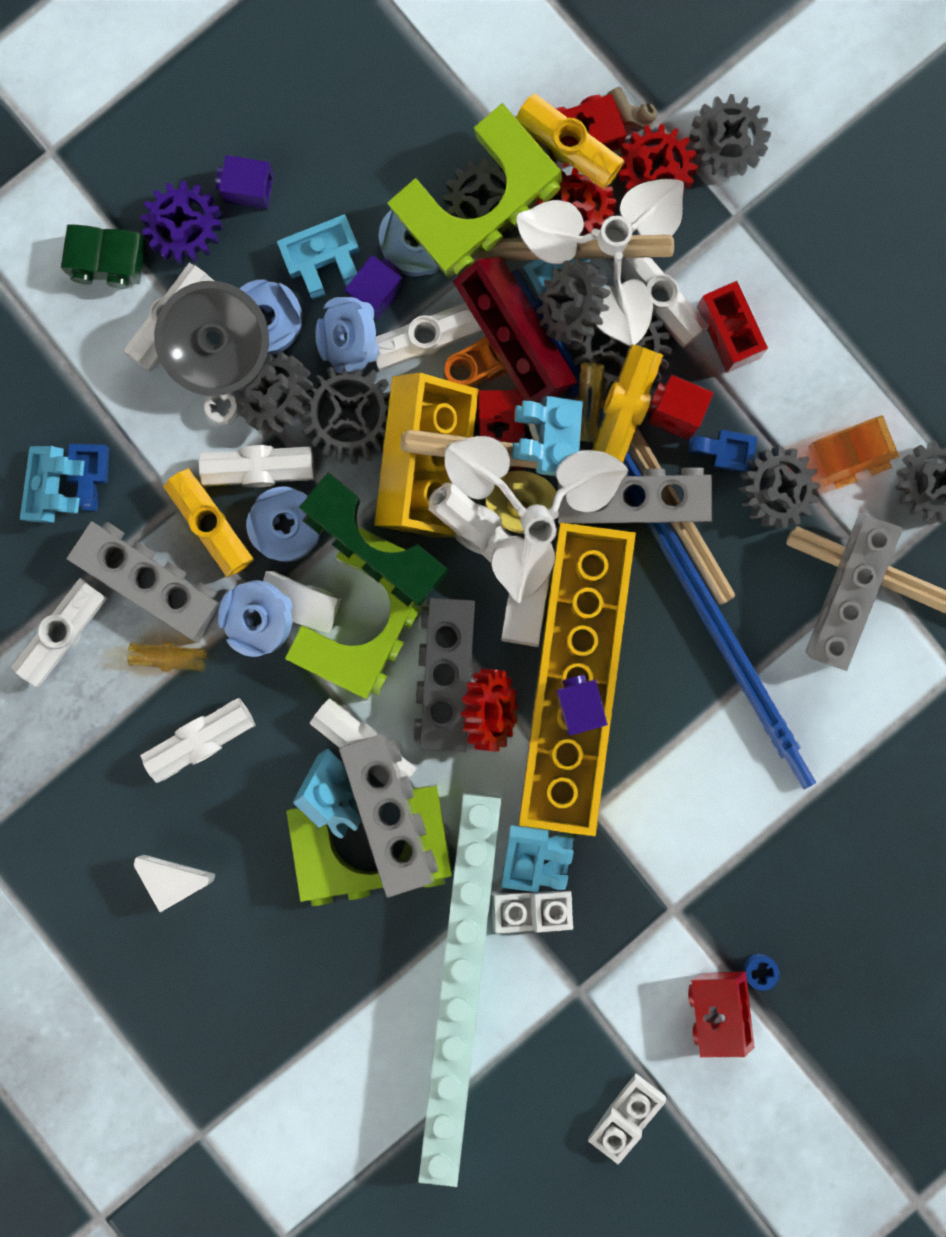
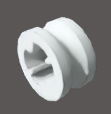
M231 393L206 397L204 411L215 424L229 425L239 415V405ZM219 399H222L225 403H231V408H226L229 413L225 416H221L218 412L213 413L212 411L213 407L217 408L215 402Z

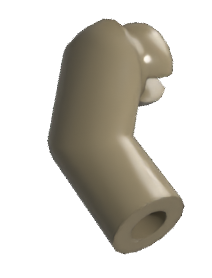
M621 87L614 88L606 94H612L624 126L644 130V126L649 125L651 127L653 121L657 118L656 108L652 104H642L640 107L630 105Z

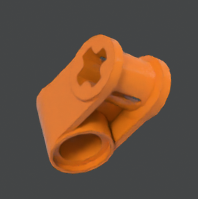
M484 336L471 346L451 355L447 359L443 379L476 388L508 372L488 339ZM462 366L470 372V377L459 381L451 376L450 371L454 367Z

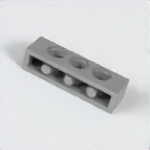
M681 468V475L665 476V469H643V476L628 477L626 474L612 499L596 511H577L569 506L566 495H564L558 509V524L560 522L569 524L712 522V476L704 475V468ZM558 481V490H559V489L562 488L563 486H562V485L559 483V481ZM670 485H678L684 491V498L677 506H668L663 500V492ZM632 486H641L646 494L644 502L638 507L629 506L625 500V494Z
M860 512L858 513L805 650L811 659L845 671L848 670L903 530L902 527Z
M91 521L66 559L189 639L199 642L218 614L220 603L215 600L218 593L200 581L196 587L184 580L187 573L169 561L165 567L153 560L156 553L137 541L134 546L122 540L125 533L109 522L105 521L103 526H100ZM121 549L124 553V562L120 567L112 569L109 564V557L112 552ZM152 569L156 575L155 583L152 587L143 589L140 585V576L144 571ZM183 589L187 594V602L182 608L174 609L171 605V596L175 591Z
M381 734L339 748L386 897L388 898L431 884L435 880L433 873L438 872V867L432 850L425 851L421 836L426 835V830L420 813L413 814L409 799L414 798V793L408 776L401 777L397 762L402 761V755L396 739L389 740L388 734ZM377 765L383 766L389 774L388 782L382 788L374 786L370 781V771ZM387 802L396 804L400 809L401 817L396 824H389L382 818L381 810ZM397 840H406L411 844L413 854L410 860L402 861L394 855L393 846Z

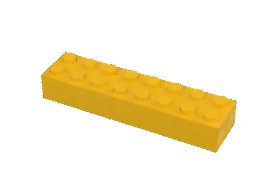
M561 522L559 524L518 818L519 826L596 837L636 536L634 532ZM585 675L586 682L596 680L608 725L568 735L556 690L564 688L562 680Z

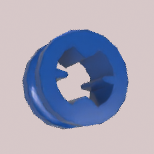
M765 954L751 955L743 964L742 972L746 971L748 984L756 990H769L779 980L780 972L777 964ZM764 962L763 965L767 969L770 968V974H765L763 981L758 982V978L755 975L752 976L751 973L752 970L758 969V963Z

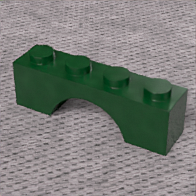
M327 472L299 506L301 511L306 514L302 521L319 535L325 530L333 536L335 540L331 545L348 559L355 554L365 562L361 569L379 583L384 578L392 584L394 589L390 593L407 607L412 602L420 607L446 576L448 569L418 544L405 551L392 553L380 551L370 546L361 537L357 525V513L361 502L359 497L332 474Z

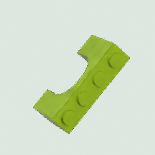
M503 102L474 127L476 139L502 168L507 178L503 198L491 212L475 219L454 217L438 205L416 178L387 202L392 213L448 279L454 274L459 276L475 262L473 258L483 249L486 252L493 249L503 239L502 233L512 224L514 227H517L516 220L519 213L530 210L540 200L547 202L561 188L559 185L562 182L561 170Z
M358 527L364 541L375 549L391 553L405 551V549ZM338 552L336 558L339 562L366 574L361 569L365 562L355 554L348 559L341 552ZM382 578L379 583L383 585L389 596L390 616L384 630L375 639L362 645L348 646L337 643L302 625L285 659L369 700L371 694L378 696L388 677L382 672L388 660L396 661L404 645V642L400 641L399 638L405 626L410 629L413 627L421 609L416 607L414 602L409 607L403 604L390 593L394 586Z
M438 784L412 788L414 798L409 799L413 814L420 813L426 830V835L421 836L425 851L432 850L438 867V872L433 873L435 880L423 887L445 884L446 877H452ZM298 807L286 810L300 902L310 900L311 906L325 905L334 902L333 896L348 894V900L362 899L371 896L370 890L384 888L378 870H361L344 861L335 847L333 834L327 824L319 828ZM406 840L404 849L398 857L402 861L410 860L413 854L412 846Z

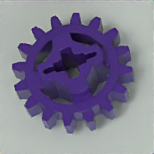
M181 181L179 189L175 190L170 182L166 183V193L162 194L155 189L153 193L157 200L154 203L149 201L144 203L150 214L140 216L142 223L148 226L142 230V233L146 240H151L149 246L154 252L161 250V256L164 260L168 261L174 255L178 264H183L185 256H190L194 263L198 262V252L202 251L207 256L211 254L207 247L209 242L213 244L219 243V239L214 231L223 230L221 221L215 219L222 215L218 206H212L214 199L210 193L203 195L200 185L196 184L190 191L185 181ZM192 203L201 207L205 215L193 211ZM182 218H187L188 221L182 222ZM182 223L180 228H177V226L175 225ZM159 230L166 234H171L172 243L163 239Z

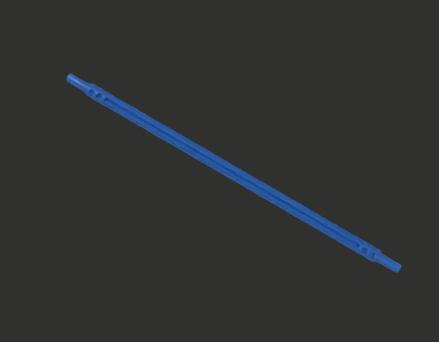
M519 269L512 271V275L541 321L544 315L538 314L537 309L543 305L542 301L534 297ZM551 338L578 381L568 390L575 401L583 402L582 414L595 437H597L598 430L605 416L603 408L593 391L588 387L589 384L586 379L579 377L581 370L577 365L573 364L574 358L565 343ZM627 451L623 464L628 469L627 476H642ZM632 486L627 490L636 507L644 502L646 494L641 486ZM669 522L646 523L764 726L765 732L771 738L773 746L778 750L780 758L787 760L803 789L811 787L816 783V780L798 751L801 748L794 739V735L787 727L785 719L780 715Z

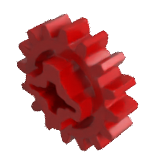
M660 124L657 132L653 133L649 125L644 126L642 137L636 132L631 133V144L623 143L620 151L623 154L620 157L624 160V164L621 167L623 170L618 174V182L628 181L624 190L625 194L637 185L660 179L683 181L684 188L690 189L694 181L690 176L695 175L698 165L690 163L696 157V150H686L690 139L686 137L679 141L676 138L678 134V129L676 128L670 134L665 133L664 124ZM672 152L676 154L680 163L675 161ZM661 157H664L662 161V166H660L658 170H655L653 175L651 176V166H654L656 162H659ZM634 169L640 172L641 181L636 176Z
M574 167L571 175H566L561 169L562 182L559 184L561 188L548 201H566L578 209L584 223L583 230L579 236L587 235L593 229L601 230L604 221L614 216L616 199L612 198L613 188L606 187L602 189L585 175H579V171ZM540 200L538 203H536L535 207L543 203V201ZM595 201H597L599 205V211L596 210Z
M481 669L480 673L473 674L474 683L467 682L466 684L468 692L462 697V701L466 705V710L461 712V717L465 718L462 729L463 732H469L467 742L468 744H474L475 750L499 752L500 747L507 746L506 737H513L512 729L517 724V719L514 716V711L518 709V704L515 703L517 691L516 689H510L512 678L506 677L505 671Z

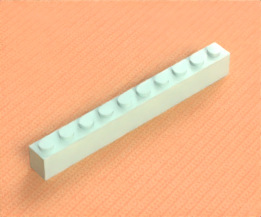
M467 792L463 794L419 1183L457 1187L501 796Z

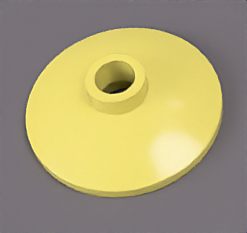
M511 471L500 478L524 508L532 505H542L548 510L551 509L557 491L542 476L528 471ZM495 485L491 494L485 498L486 507L502 519L501 526L516 533H524L520 522L521 516L518 515L517 510L502 490Z

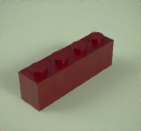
M502 257L478 259L452 281L525 401L541 404L542 399L546 396L558 398L578 382L551 337L546 335L547 330L540 327L539 317Z

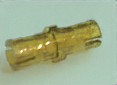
M581 363L579 396H576L574 399L575 401L583 402L580 441L595 442L598 435L600 408L604 407L605 399L601 398L604 365ZM591 386V410L590 417L587 418L586 415L588 403V390Z
M135 642L129 644L128 651H131L133 654H144L143 656L127 655L129 666L160 667L163 672H171L172 669L205 671L206 663H203L202 660L191 659L207 660L206 648L174 647V644L164 642L163 646L137 644Z

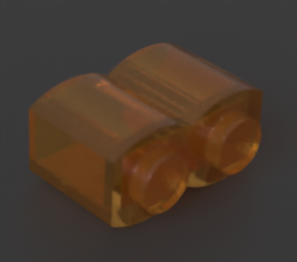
M883 415L821 438L808 446L824 487L834 484L836 490L858 482L857 474L869 470L870 475L875 476L892 469L891 461L900 457Z

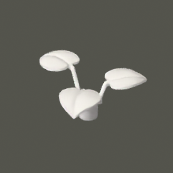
M660 179L635 186L625 194L619 208L621 216L609 217L604 221L601 230L593 229L591 233L584 236H579L584 225L581 213L571 203L561 200L543 202L530 210L519 213L516 220L518 230L527 248L540 260L551 264H563L566 260L571 261L575 257L577 243L584 244L597 239L600 249L604 253L614 256V286L602 287L610 290L611 293L603 301V304L609 306V310L601 311L600 317L603 320V324H596V326L604 334L628 346H631V344L636 345L643 338L650 325L653 301L650 291L642 281L632 279L621 284L622 252L626 249L632 232L636 229L639 235H674L682 219L684 183L680 180Z
M487 436L471 437L450 443L446 447L444 455L446 471L451 482L466 494L467 497L484 499L491 494L494 486L497 485L517 510L518 515L521 516L520 522L525 539L519 536L505 538L495 547L491 557V565L496 578L506 588L516 603H520L532 595L546 580L553 568L555 552L551 541L556 535V526L553 519L559 516L558 509L562 497L566 495L569 506L577 511H596L612 499L622 479L628 473L627 467L620 460L609 454L591 450L573 453L567 456L557 467L556 477L563 487L556 492L551 509L548 510L542 505H532L524 508L505 482L500 479L509 470L510 458L507 449L498 440Z

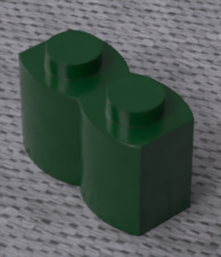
M68 224L61 269L70 276L71 281L76 283L93 284V280H107L106 284L111 287L128 289L129 284H140L146 241L137 232Z

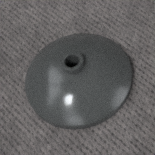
M201 281L181 288L167 300L156 321L154 341L160 363L176 383L194 393L218 396L235 392L246 386L256 377L267 357L269 332L261 309L248 294L224 282ZM209 331L219 333L220 342L217 345H211L207 342L206 335Z

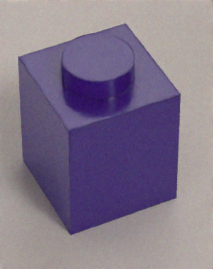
M226 155L224 166H219L217 169L215 186L216 189H219L225 203L268 210L274 173L270 162Z
M371 255L345 288L346 296L357 298L361 302L370 303L374 309L373 319L377 321L403 288L402 277L399 276L401 271L388 259L383 258L380 261Z
M585 675L562 680L564 688L556 690L567 734L574 735L607 726L608 723L596 680L586 682Z

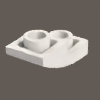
M552 570L542 585L522 602L516 603L509 593L502 641L539 647Z
M266 571L263 581L275 586L292 601V622L324 633L331 632L342 598L312 584L303 585L275 571Z
M571 891L491 894L492 930L496 934L522 931L550 932L573 930Z
M635 1073L596 1125L588 1138V1142L619 1165L641 1139L642 1130L666 1103V1096Z

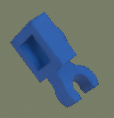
M722 429L718 431L717 440L694 435L693 438L689 439L687 453L714 457L712 468L737 473L752 470L747 461L754 459L758 436Z
M69 444L68 460H82L85 463L83 476L67 475V481L71 484H78L76 498H80L79 507H82L81 510L97 511V484H108L109 447L98 444Z

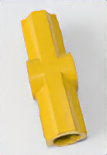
M535 93L527 98L515 117L530 135L552 150L553 156L557 161L572 165L602 189L610 185L624 164V160L587 133L586 127L581 121L575 118H567ZM565 136H572L578 141V144L573 147H567L560 142V139Z
M631 344L618 381H614L607 395L603 409L605 416L598 430L599 432L592 451L609 454L623 463L637 425H641L651 401V394L649 392L656 378L659 365L662 362V354Z
M190 468L180 471L168 479L163 485L164 489L189 523L191 531L199 537L227 578L239 573L254 561V558L228 523L226 516L218 509ZM208 514L216 515V527L210 532H202L200 528L201 519Z

